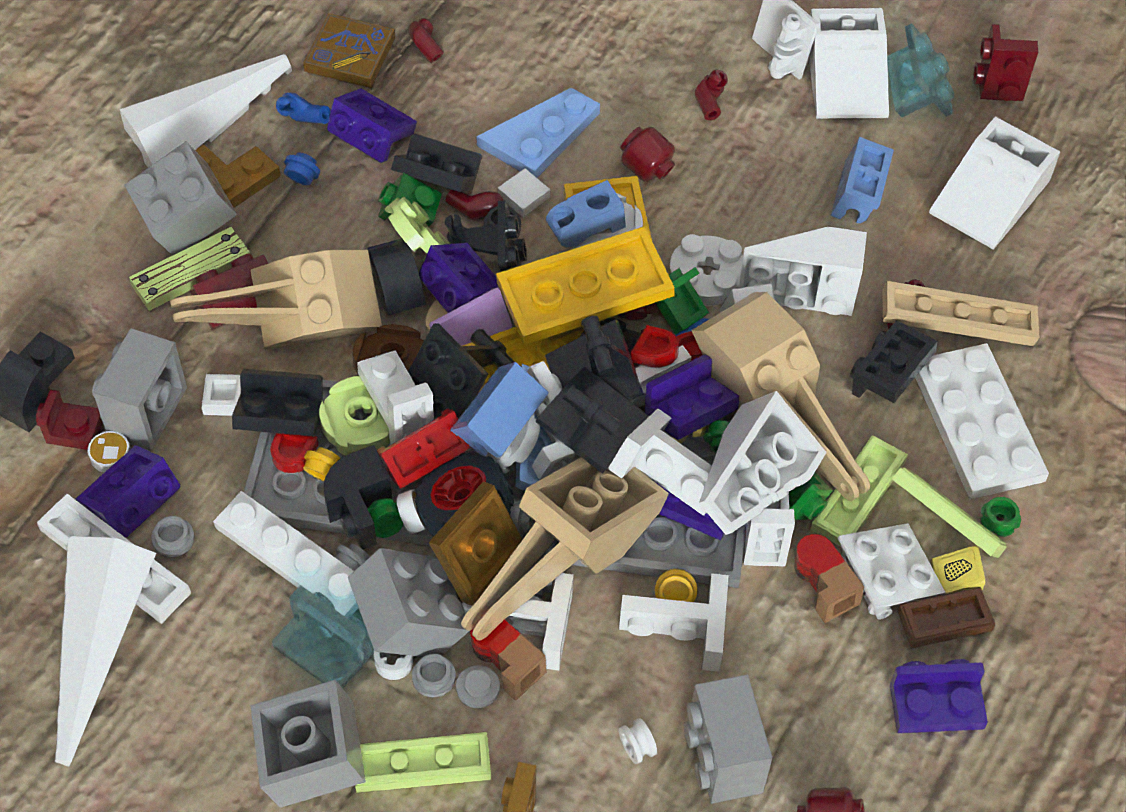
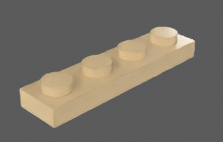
M887 281L882 289L883 322L895 323L898 320L912 327L1034 346L1040 338L1037 305Z

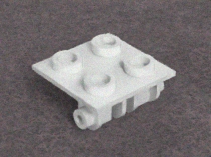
M763 0L752 39L773 57L769 62L768 68L770 75L776 79H781L789 73H792L799 80L802 79L819 27V23L792 0Z
M908 523L838 536L842 549L841 556L864 585L863 593H866L864 598L868 604V611L872 615L875 614L877 619H884L891 615L893 612L891 609L892 605L931 598L946 593Z

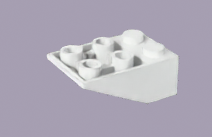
M811 9L810 16L819 23L808 57L816 119L888 118L887 35L883 9Z
M995 116L976 138L934 202L929 213L994 250L1049 183L1060 151Z
M824 227L745 247L739 288L772 284L774 300L781 306H787L791 309L822 311L831 315L842 314L852 316L863 271L867 232Z

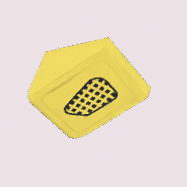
M978 546L967 547L932 558V568L944 588L945 594L981 587L983 590L985 575Z

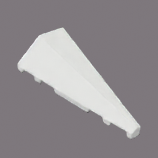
M283 54L119 109L124 129L142 152L144 163L148 168L185 141L196 150L206 141L211 143L249 110V103L260 93L265 96L271 90V84L283 73L290 74L292 68L289 60Z
M70 536L67 543L55 762L68 767L72 762L156 555L155 552L116 537Z

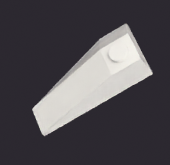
M777 391L742 404L723 433L699 504L725 535L730 534L762 513L764 508L787 496L789 491L810 480L827 452Z

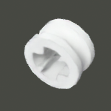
M373 651L375 668L383 678L399 680L407 676L413 667V656L400 654V658H397L396 663L390 665L387 663V657H390L391 653Z
M641 718L634 720L631 728H628L626 725L619 728L618 732L621 742L633 763L638 764L642 762V757L645 754L650 757L657 755L654 738L648 726Z

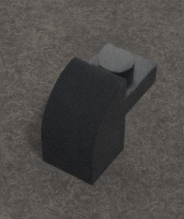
M403 238L367 248L381 306L388 315L426 305L412 251Z
M40 331L19 354L10 350L0 363V416L30 432L37 425V410L42 402L45 403L50 391L49 386L75 359L72 349Z
M372 445L338 460L328 471L323 487L329 522L332 523L340 519L346 536L348 538L355 536L359 547L363 550L377 545L375 525L368 511L369 506L379 499H392L390 476L375 446Z

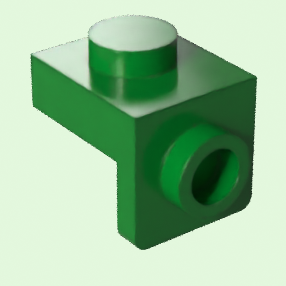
M403 172L393 184L388 182L382 189L378 198V202L382 204L378 217L385 221L391 215V213L385 211V208L396 198L401 199L405 197L411 204L417 202L429 217V220L425 222L429 227L434 222L442 193Z
M696 267L684 274L680 268L668 274L675 287L674 296L656 302L657 307L675 335L709 314L708 309L689 281L700 274Z
M816 472L806 483L788 492L789 509H794L795 520H812L827 506L825 499L833 490Z

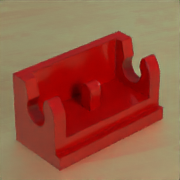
M448 408L442 411V416L387 448L382 446L377 449L391 480L400 489L472 448L451 431V428L458 421V417L453 410Z

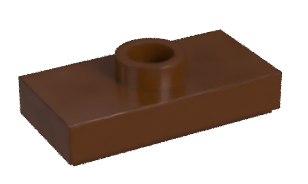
M981 587L903 603L898 608V614L911 649L990 632L995 627V621Z

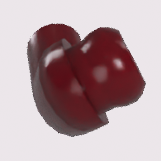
M421 18L418 22L413 21L409 25L408 32L420 52L430 63H433L443 55L444 51L431 37L434 29L432 23L426 18Z
M713 70L710 75L704 77L695 89V98L704 118L709 121L715 120L721 114L717 98L724 91V86L728 83L727 75L722 70Z
M452 189L445 199L446 204L472 220L485 218L492 208L498 206V201H503L502 196L497 192L486 191L468 196L464 192Z

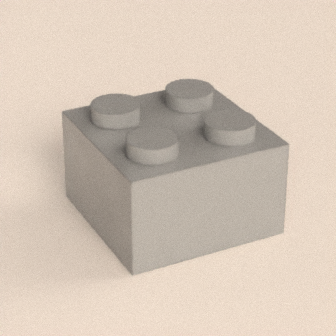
M187 141L125 184L129 195L153 238L172 255L197 244L238 215L208 163Z
M130 328L123 342L116 344L110 364L104 374L101 373L97 376L92 390L106 431L121 433L127 438L129 444L137 445L150 451L153 450L187 389L175 342Z
M380 548L348 576L375 652L419 657L429 654L442 655L469 632L461 626L465 616L463 605L459 601L454 587L437 557Z
M748 674L696 684L692 702L687 703L689 721L684 722V733L688 747H696L699 762L695 763V774L700 790L707 789L711 804L762 794L768 777L772 755Z
M336 679L250 705L260 788L280 808L366 782L354 702Z

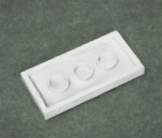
M988 344L933 355L915 379L969 499L1046 482L1049 472Z

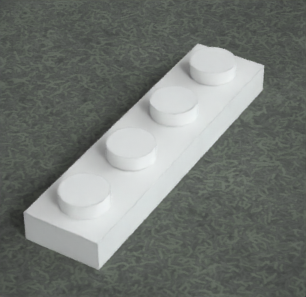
M240 491L213 521L217 530L344 622H347L359 608L348 580V576L354 571L244 492Z
M68 494L58 501L37 522L40 531L65 550L70 536L116 537L133 544ZM153 560L136 605L162 624L191 594V591L186 583Z

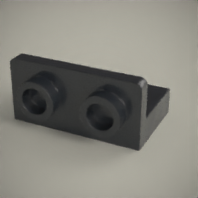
M413 134L407 154L395 155L391 170L399 173L404 172L409 176L455 191H471L474 188L482 155L423 135Z
M896 320L887 332L882 331L879 333L870 353L865 358L860 357L855 362L850 373V377L853 379L852 395L860 398L868 389L895 403L935 354L938 341Z
M257 369L242 370L240 374L241 394L232 414V429L315 436L320 421L319 408L323 401V377L321 375Z

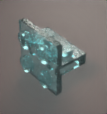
M912 23L905 26L908 46L887 56L895 111L902 118L935 103L946 117L953 114L951 100L954 99V92L946 77V73L949 72V65L945 56L941 52L937 54L933 50L932 43L925 32L920 34Z
M300 585L289 597L293 618L273 639V647L321 683L336 679L340 686L344 688L374 654V648L360 610L358 608L353 615H349L346 618L335 610L333 603L320 592L312 594Z

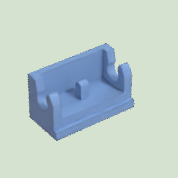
M862 137L858 138L845 160L830 216L841 219L846 215L848 209H855L859 211L856 223H863L867 220L873 209L877 210L879 208L894 152L893 149Z
M516 362L498 367L451 428V431L485 457L489 452L496 458L501 457L549 392Z

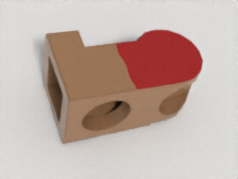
M819 534L804 536L797 545L794 569L797 575L802 580L810 582L817 592L816 612L823 622L826 623L861 605L864 585L830 540Z
M505 619L482 640H477L472 635L473 629L470 631L473 653L484 662H492L502 672L503 690L515 701L547 673L545 655Z

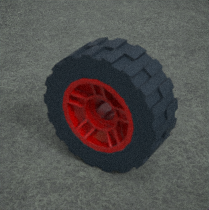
M468 453L461 454L459 457L453 458L432 470L428 475L426 474L422 479L421 485L417 487V497L415 498V504L418 507L416 510L432 537L437 534L483 482L495 486L509 515L511 514V506L514 505L512 488L498 462L495 463L492 457H484L479 453L469 455Z

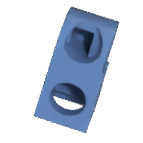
M608 180L567 198V200L554 206L546 216L549 227L563 247L577 246L586 240L587 237L608 228L612 233L626 228L624 204Z

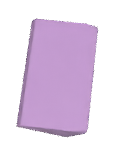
M498 287L429 324L431 329L433 324L439 323L461 346L471 343L470 338L478 329H484L491 336L512 328L505 302Z

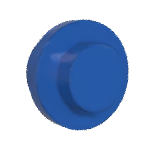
M298 152L296 155H287L284 161L286 165L284 174L302 185H311L313 179H318L321 173L320 169L316 166V160L305 153Z

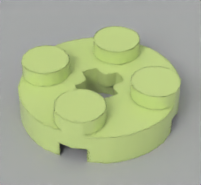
M405 197L401 199L396 198L385 208L386 212L391 213L388 217L390 222L413 251L422 248L428 253L431 245L449 244L439 231L433 233L425 222L429 220V217L417 202L411 204Z
M360 376L350 377L336 383L329 390V396L325 399L324 404L322 401L319 408L321 428L327 440L335 445L338 452L342 455H348L372 445L377 450L382 446L385 447L390 444L389 428ZM357 409H363L364 413H372L365 420L353 419Z

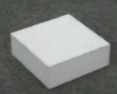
M525 168L498 187V193L502 196L503 200L522 217L550 198V188Z
M206 374L201 407L203 415L232 416L241 394L240 375Z

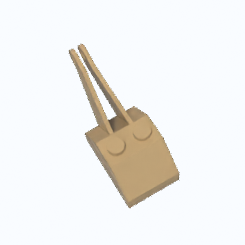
M324 250L289 256L251 269L253 286L212 294L183 296L170 300L172 308H186L255 297L257 308L187 310L173 314L174 322L193 321L261 326L265 350L377 331V327L382 326L368 250Z
M754 292L691 330L702 354L712 358L711 374L713 378L739 395L738 409L742 404L777 391L827 452L816 470L848 501L855 500L859 497V493L864 494L870 489V482L866 474L848 451L815 397L820 363L804 328L767 292ZM738 409L730 413L732 418L734 417Z
M582 457L526 488L519 507L535 524L481 597L466 613L461 626L467 631L473 629L472 635L477 640H482L505 618L576 561L580 560L596 574L624 556L661 512L669 493L636 467H633L621 479L608 468L602 474ZM556 540L558 544L550 552H548L528 573H526L534 565V563L541 557V555L549 548V546Z

